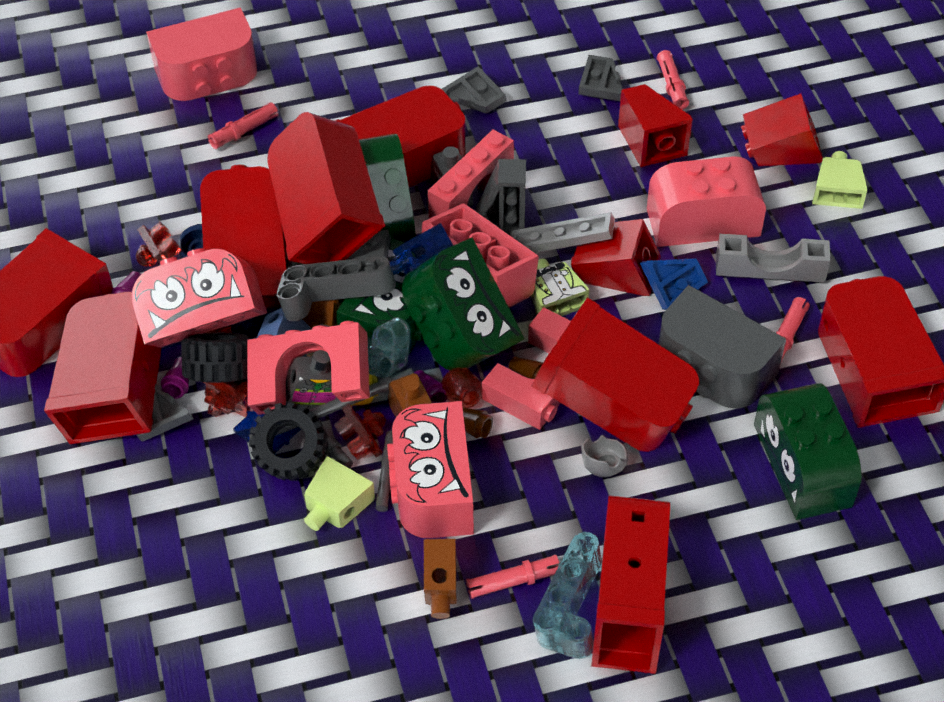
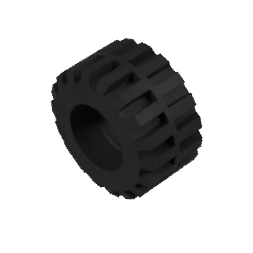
M217 332L195 334L182 339L183 377L193 381L211 383L234 382L247 379V340L254 338L239 333Z
M287 402V405L282 403L275 404V408L272 410L268 407L264 410L265 415L262 418L258 415L255 419V422H257L256 427H251L250 430L252 439H249V446L253 450L251 452L253 458L263 470L281 480L297 481V478L302 477L304 479L309 476V472H315L319 469L317 465L320 461H324L326 458L324 452L325 450L328 451V443L326 442L328 436L323 428V424L312 411H309L305 406H297L295 403ZM288 426L300 427L305 433L303 449L291 458L277 456L273 449V441L276 434Z

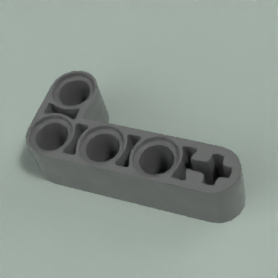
M384 256L292 266L284 271L277 290V297L285 318L289 321H298L308 315L312 302L383 295L395 288L396 281L390 262Z

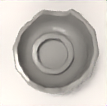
M602 435L594 442H591L589 438L585 439L581 446L584 466L595 476H613L621 472L627 465L628 453L626 447L618 440L608 439Z

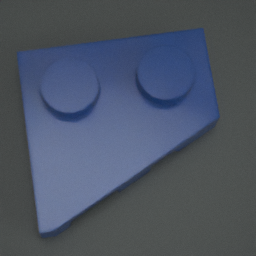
M697 258L650 260L640 263L662 309H667L688 285L698 290L708 283Z

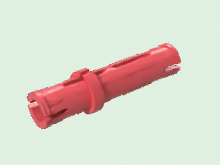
M663 50L657 55V60L667 84L666 91L671 96L673 104L683 110L689 105V100L685 93L686 86L684 81L680 79L672 53L669 50Z
M270 102L237 121L226 123L222 129L209 134L208 141L214 149H218L232 140L237 141L246 132L278 117V110Z
M802 297L793 299L780 328L776 332L786 338L782 359L786 351L792 348L793 338L810 307L809 302H806L802 308L806 301Z
M555 554L534 562L526 560L522 561V565L466 579L467 587L480 586L468 590L470 598L474 599L481 595L524 583L532 585L535 584V580L556 574L559 575L561 574L560 566L556 565L547 568L548 566L559 564L558 557Z

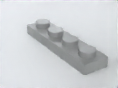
M612 212L513 230L511 231V237L534 253L612 239L615 219Z

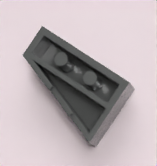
M499 159L474 210L510 236L511 231L524 229L526 160Z

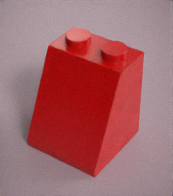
M646 84L622 89L618 127L639 166L644 167L688 156L693 120L691 115Z
M802 94L743 114L745 125H742L741 129L745 140H749L745 147L749 158L754 157L758 166L822 163L823 155L815 125Z
M643 219L619 221L614 223L612 239L577 245L575 254L571 258V268L585 284L641 296H650L652 287L640 263L642 261L660 260L661 255Z

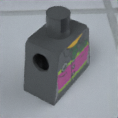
M317 350L314 352L313 357H297L294 359L286 377V405L287 402H291L297 406L302 405L307 409H312L337 399L332 393L331 360L326 351Z

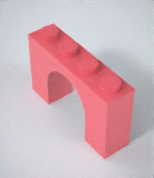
M495 130L489 132L428 190L429 219L462 203L467 205L476 185L478 189L484 191L498 160L514 159V140Z
M543 307L528 325V343L550 353L571 321ZM499 363L495 365L482 381V399L539 430L547 421L551 422L557 413V407L561 404L551 396L533 388L532 384L535 379L524 377Z
M344 321L337 326L319 325L313 327L312 330H289L281 335L263 334L256 339L247 340L248 406L261 415L265 414L264 410L268 407L271 410L274 409L275 404L282 403L286 405V377L295 358L317 350H323L329 354L331 360L332 393L341 402L370 398L367 332L358 322Z

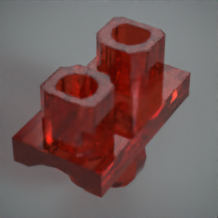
M160 221L150 230L144 225L137 229L146 244L141 245L136 252L135 257L139 265L152 267L156 264L157 260L172 258L181 251L180 246L170 237L172 235L170 230Z
M242 381L236 389L231 387L234 382H203L206 384L204 402L209 404L208 413L217 417L222 412L228 415L231 411H234L246 418L251 413V409L248 406V382Z
M347 404L342 408L346 415L337 421L334 426L345 440L357 432L359 436L346 444L351 454L357 460L369 453H372L377 458L383 452L372 436V433H375L376 436H381L384 433L382 429L386 423L384 415L381 412L372 413L371 410H366L363 413L365 418L362 419L358 413H355L352 406Z

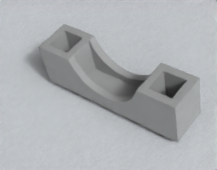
M719 234L716 251V275L825 282L831 261L829 240L801 239L795 246L789 249L766 251L755 247L749 241L747 235Z

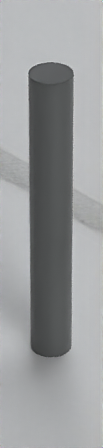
M392 431L386 432L376 501V510L380 512H385L388 509L390 476L387 444L393 443Z

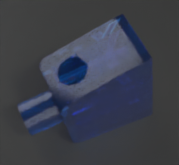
M441 223L393 250L395 256L388 259L393 275L404 271L407 275L410 271H415L422 263L442 250L453 246Z

